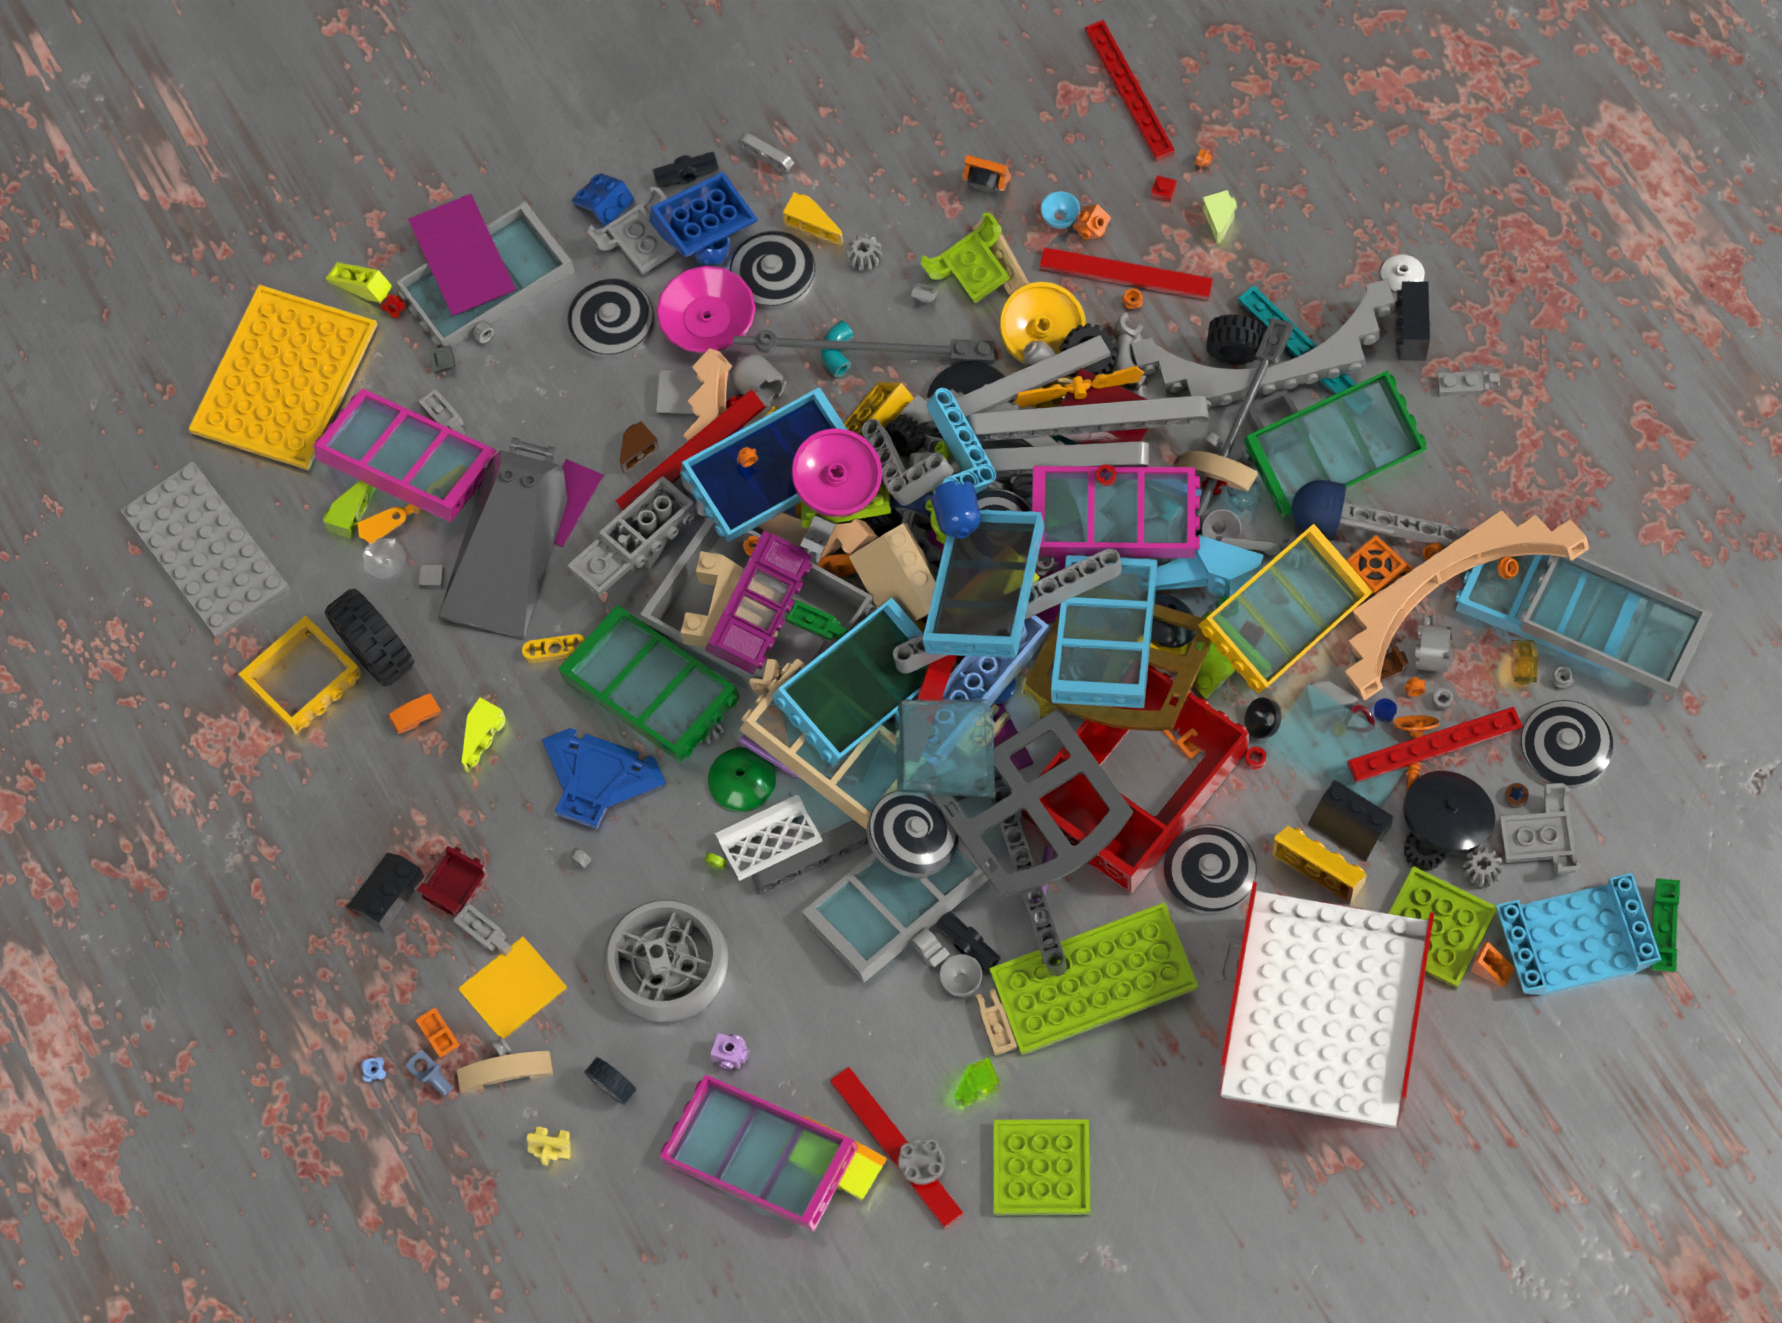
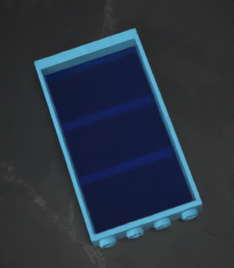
M819 387L683 461L680 474L686 483L689 482L691 484L695 499L697 501L701 500L705 506L703 509L708 519L714 520L718 535L721 538L724 537L727 542H730L802 502L792 481V465L799 447L806 439L817 432L827 429L847 430V428ZM745 447L756 449L758 459L753 465L744 468L737 462L740 450Z

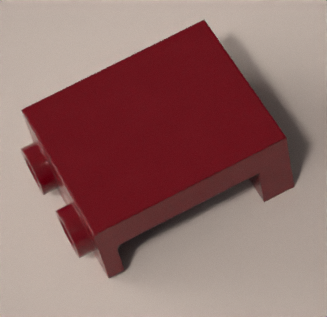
M447 846L445 849L446 856L427 884L421 883L417 892L421 899L456 917L471 902L489 874L483 861L476 857L474 859L466 856V852L458 847L453 849Z

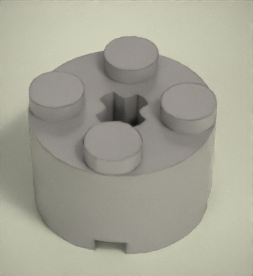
M1419 625L1418 638L1420 639L1415 651V658H1417L1416 669L1448 672L1452 654L1451 641L1449 640H1453V628Z

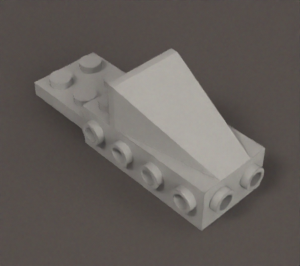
M662 476L599 532V537L567 565L568 570L599 597L629 570L633 572L637 567L641 568L644 566L650 571L669 539L675 538L684 525H689L694 520V502L690 497L678 490L673 483Z

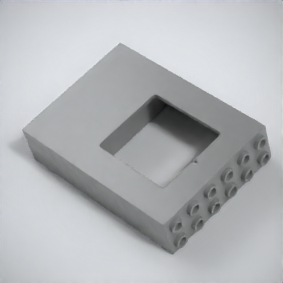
M720 513L730 530L741 525ZM707 518L640 613L641 620L709 669L760 697V694L755 693L751 689L749 680L750 678L763 680L764 665L762 669L757 668L752 675L704 650L705 647L683 644L681 629L685 613L708 616L715 589L714 585L698 583L696 568L700 552L724 555L745 569L750 556L745 553L743 542L748 540L750 536L761 537L759 533L750 530L727 542L724 537L721 538L718 535L714 520ZM815 564L812 565L807 576L802 575L800 581L803 582V585L798 595L794 593L791 598L793 601L798 600L835 616L836 620L841 622L840 626L848 629V632L872 614L875 608L872 595ZM758 570L755 573L756 577L782 594H786L789 588L788 585ZM864 630L852 639L855 644L858 645L861 642ZM834 637L832 641L825 639L817 654L821 655L838 640ZM844 645L817 668L829 681L831 679L834 680L839 674L841 662L849 659L852 652ZM815 655V656L813 657V659L810 661V663H811L814 659H816L818 656ZM802 680L787 691L790 697L808 716L813 713L818 698H822L819 693Z

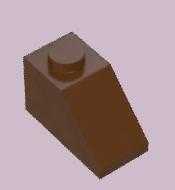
M642 421L629 426L626 432L623 433L620 465L624 474L659 449L657 438Z

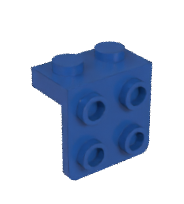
M599 173L593 176L590 182L576 193L572 202L574 205L591 210L601 226L605 227L613 222L635 198L622 180Z

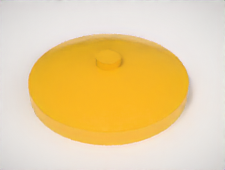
M1035 282L1019 288L1009 297L1000 314L999 330L1001 339L1009 353L1019 362L1027 365L1023 361L1024 354L1022 352L1029 342L1042 340L1055 351V355L1059 354L1062 341L1073 328L1075 329L1081 324L1084 327L1086 318L1079 301L1068 290L1049 282Z

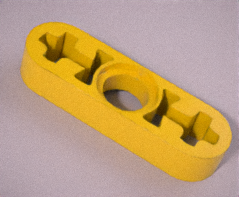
M580 634L530 640L523 645L522 653L524 659L529 663L567 659L576 650L574 648L575 642L581 644L585 637ZM564 643H567L568 651H566ZM553 644H559L561 650L558 653L549 652V647ZM541 646H544V650H545V653H546V654H543V653H542L543 650H542V647H541ZM531 648H535L536 650L535 655L531 656L529 653L531 651Z

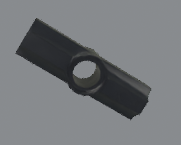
M712 151L692 158L689 155L680 156L675 159L674 163L652 170L657 186L662 187L679 181L683 184L691 183L699 175L719 170L715 153Z
M951 911L945 913L936 924L937 928L953 942V945L961 954L974 958L986 973L990 971L989 968L997 966L1001 960V957L984 942L983 937L973 927H967Z

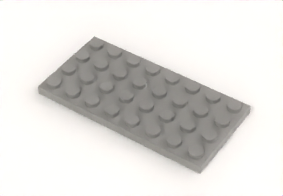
M193 461L120 509L123 516L216 639L290 590L289 585Z

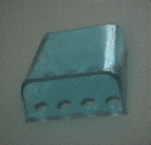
M903 699L899 702L896 712L897 789L900 792L995 798L993 711L986 699Z

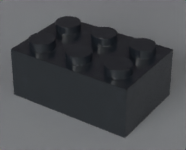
M1402 281L1401 290H1397L1395 300V314H1397V320H1395V333H1397L1396 352H1400V360L1426 361L1430 343L1428 281Z

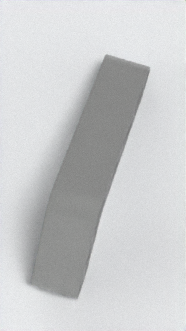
M870 419L862 426L864 438L874 447L879 456L882 466V478L887 490L900 505L904 506L912 503L936 488L945 478L953 475L952 466L941 453L931 454L905 471L889 433L877 419Z

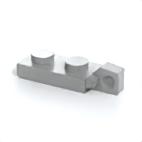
M1487 371L1438 373L1439 396L1483 394L1489 391V388H1499L1500 374H1488Z
M433 389L418 400L419 405L433 421L465 435V430L461 427L464 425L461 416L436 389Z
M469 903L453 919L457 926L487 950L489 949L493 952L497 949L505 956L512 950L510 945L504 941L506 935L502 929Z

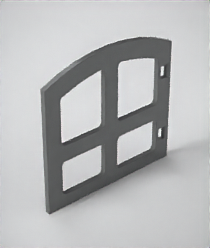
M1059 709L927 789L930 797L1000 896L1042 887L1079 869L1111 843L1133 814V810ZM1053 732L1069 753L1070 758L1034 781L1026 782L1009 757L1046 733ZM995 768L1011 789L1012 794L976 817L968 818L951 795L952 791L986 770ZM1078 774H1083L1110 811L1078 845L1073 846L1042 805L1040 798ZM951 803L958 811L953 817L945 807ZM1020 810H1025L1058 856L1056 859L1018 872L1007 873L981 838V835ZM992 859L997 867L992 873L984 863Z

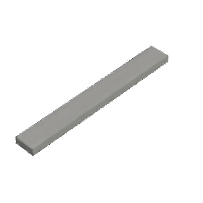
M1099 335L955 400L965 418L971 414L983 413L1015 399L1018 392L1042 387L1078 371L1080 368L1087 367L1109 357L1111 352Z

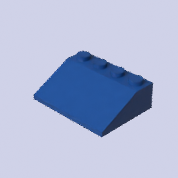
M721 172L652 206L649 221L665 241L683 256L688 257L758 222V219L724 172Z

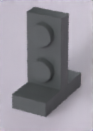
M816 514L800 546L804 549L803 551L812 555L810 562L818 565L836 523Z

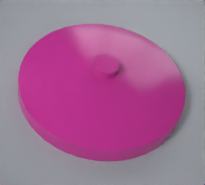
M827 429L810 436L799 447L792 465V481L800 499L812 510L830 517L850 516L866 508L875 498L882 480V466L874 447L859 434L845 429Z

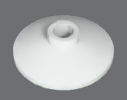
M1409 255L1392 256L1385 261L1381 269V279H1387L1390 290L1396 293L1397 290H1401L1402 281H1423L1425 275L1422 264L1416 258Z

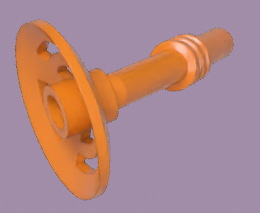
M1423 715L1403 716L1393 720V726L1409 731L1412 739L1421 737L1423 731L1431 730L1439 725L1437 718ZM1421 763L1407 767L1406 775L1408 776L1406 793L1410 785L1420 776Z

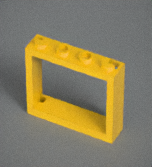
M305 615L238 675L243 684L296 735L302 728H307L310 721L316 716L322 715L328 705L333 701L339 700L345 690L350 686H354L356 681L362 676L359 666ZM312 633L347 669L291 717L256 682Z

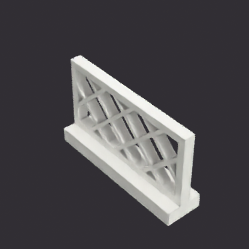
M798 794L715 833L719 846L739 881L822 842V837L804 808ZM803 815L804 820L801 825L791 823L792 820ZM779 826L784 827L780 835L771 833L773 829ZM789 828L799 830L795 838L786 836ZM804 831L814 834V837L808 840L801 839ZM758 836L763 837L760 845L750 843L752 839ZM768 838L778 840L775 848L765 846ZM783 841L793 843L791 848L787 850L780 849ZM737 846L742 847L739 854L729 852V850ZM747 848L757 850L754 858L744 856ZM762 851L772 853L771 857L766 860L759 859ZM741 861L751 863L749 868L740 872L738 867Z

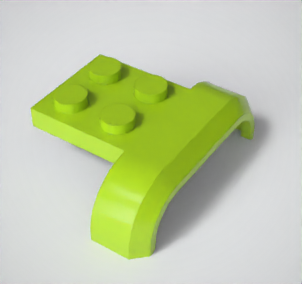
M983 213L981 225L935 258H927L923 255L920 263L932 279H943L954 273L974 303H977L1010 279L1007 272L989 249L1001 234V226L991 213Z
M1207 610L1201 618L1205 619L1214 610ZM1220 614L1217 615L1213 620L1219 623V627L1266 679L1271 674V665ZM1199 642L1194 649L1201 651L1204 643ZM1213 642L1193 683V686L1206 699L1235 672L1230 661L1219 653L1217 646Z

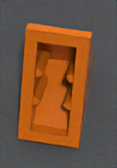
M1485 941L1474 961L1471 972L1500 987H1505L1515 967L1489 942Z

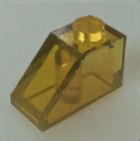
M1511 640L1512 677L1514 682L1522 685L1537 682L1538 653L1534 640Z

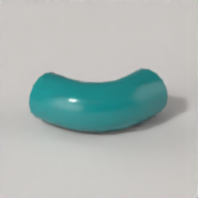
M841 320L824 335L823 340L850 341L854 338V333L849 325ZM821 349V359L835 378L842 376L848 371L851 363L843 355L842 350Z

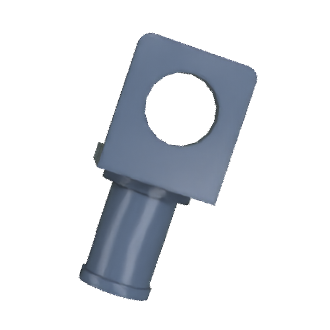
M420 1050L405 1064V1067L422 1084L425 1082L427 1084L430 1083L443 1098L454 1088L439 1073L441 1065H437L423 1050ZM418 1059L426 1060L428 1063L427 1070L424 1072L416 1071L414 1068L415 1061Z

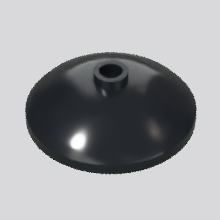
M1148 593L1141 596L1139 599L1147 601ZM1155 593L1154 604L1194 615L1190 608L1175 596L1166 593ZM1153 619L1151 641L1160 646L1169 648L1183 647L1189 644L1196 634L1193 630Z

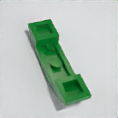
M1656 878L1652 933L1661 961L1652 965V971L1676 973L1677 914L1680 880Z

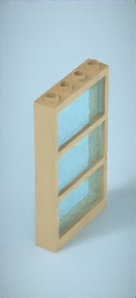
M796 659L792 665L787 663L780 672L783 676L779 680L775 678L767 687L769 693L766 696L762 693L754 703L757 706L754 711L749 709L741 720L744 723L739 730L867 830L868 818L877 802L893 791L905 789L927 760L921 756L920 762L914 764L896 756L901 740L881 725L833 766L829 762H825L821 758L820 752L806 741L805 733H802L798 727H795L790 722L786 713L775 705L771 697L779 687L806 667L799 659ZM810 672L789 689L787 693L836 750L842 752L851 745V742L856 741L857 737L862 736L863 732L840 707L837 700L840 699L849 708L852 707L870 728L878 722L839 692L844 697L843 699L827 681L815 673L829 691L834 694L835 699ZM866 726L862 727L865 732L869 730Z

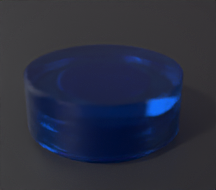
M1384 698L1376 702L1374 716L1380 722H1390L1396 717L1397 706L1392 700Z

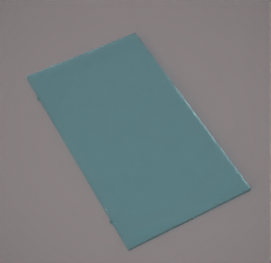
M1307 683L1281 722L1278 731L1268 741L1269 745L1329 784H1332L1335 779L1378 807L1382 806L1407 768H1401L1355 784L1347 765L1348 760L1399 744L1400 742L1309 683Z

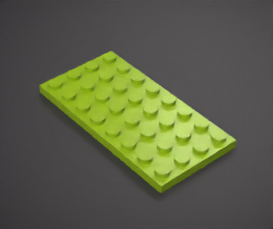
M1165 902L1060 941L1067 961V970L1061 976L1049 974L1040 949L989 968L1022 1055L1199 989ZM1055 959L1050 965H1057L1061 960Z

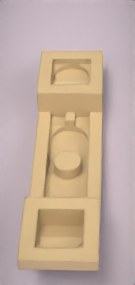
M1201 451L1184 452L1175 466L1195 467V474L1226 481L1229 487L1247 492L1258 475L1257 471L1237 461Z
M534 1051L479 1061L457 1069L460 1092L464 1093L484 1089V1085L524 1077L534 1079L553 1075L549 1051Z

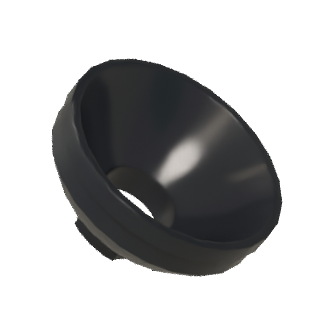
M1265 697L1252 701L1245 714V727L1248 733L1257 739H1268L1278 731L1281 724V711L1278 704ZM1270 714H1273L1274 722L1269 726L1267 718Z

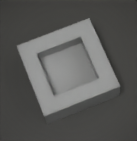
M421 565L420 589H442L443 565Z

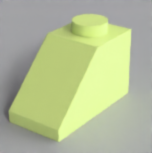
M1228 190L1203 197L1202 209L1216 243H1221L1234 219V211L1237 209L1234 197H1230Z

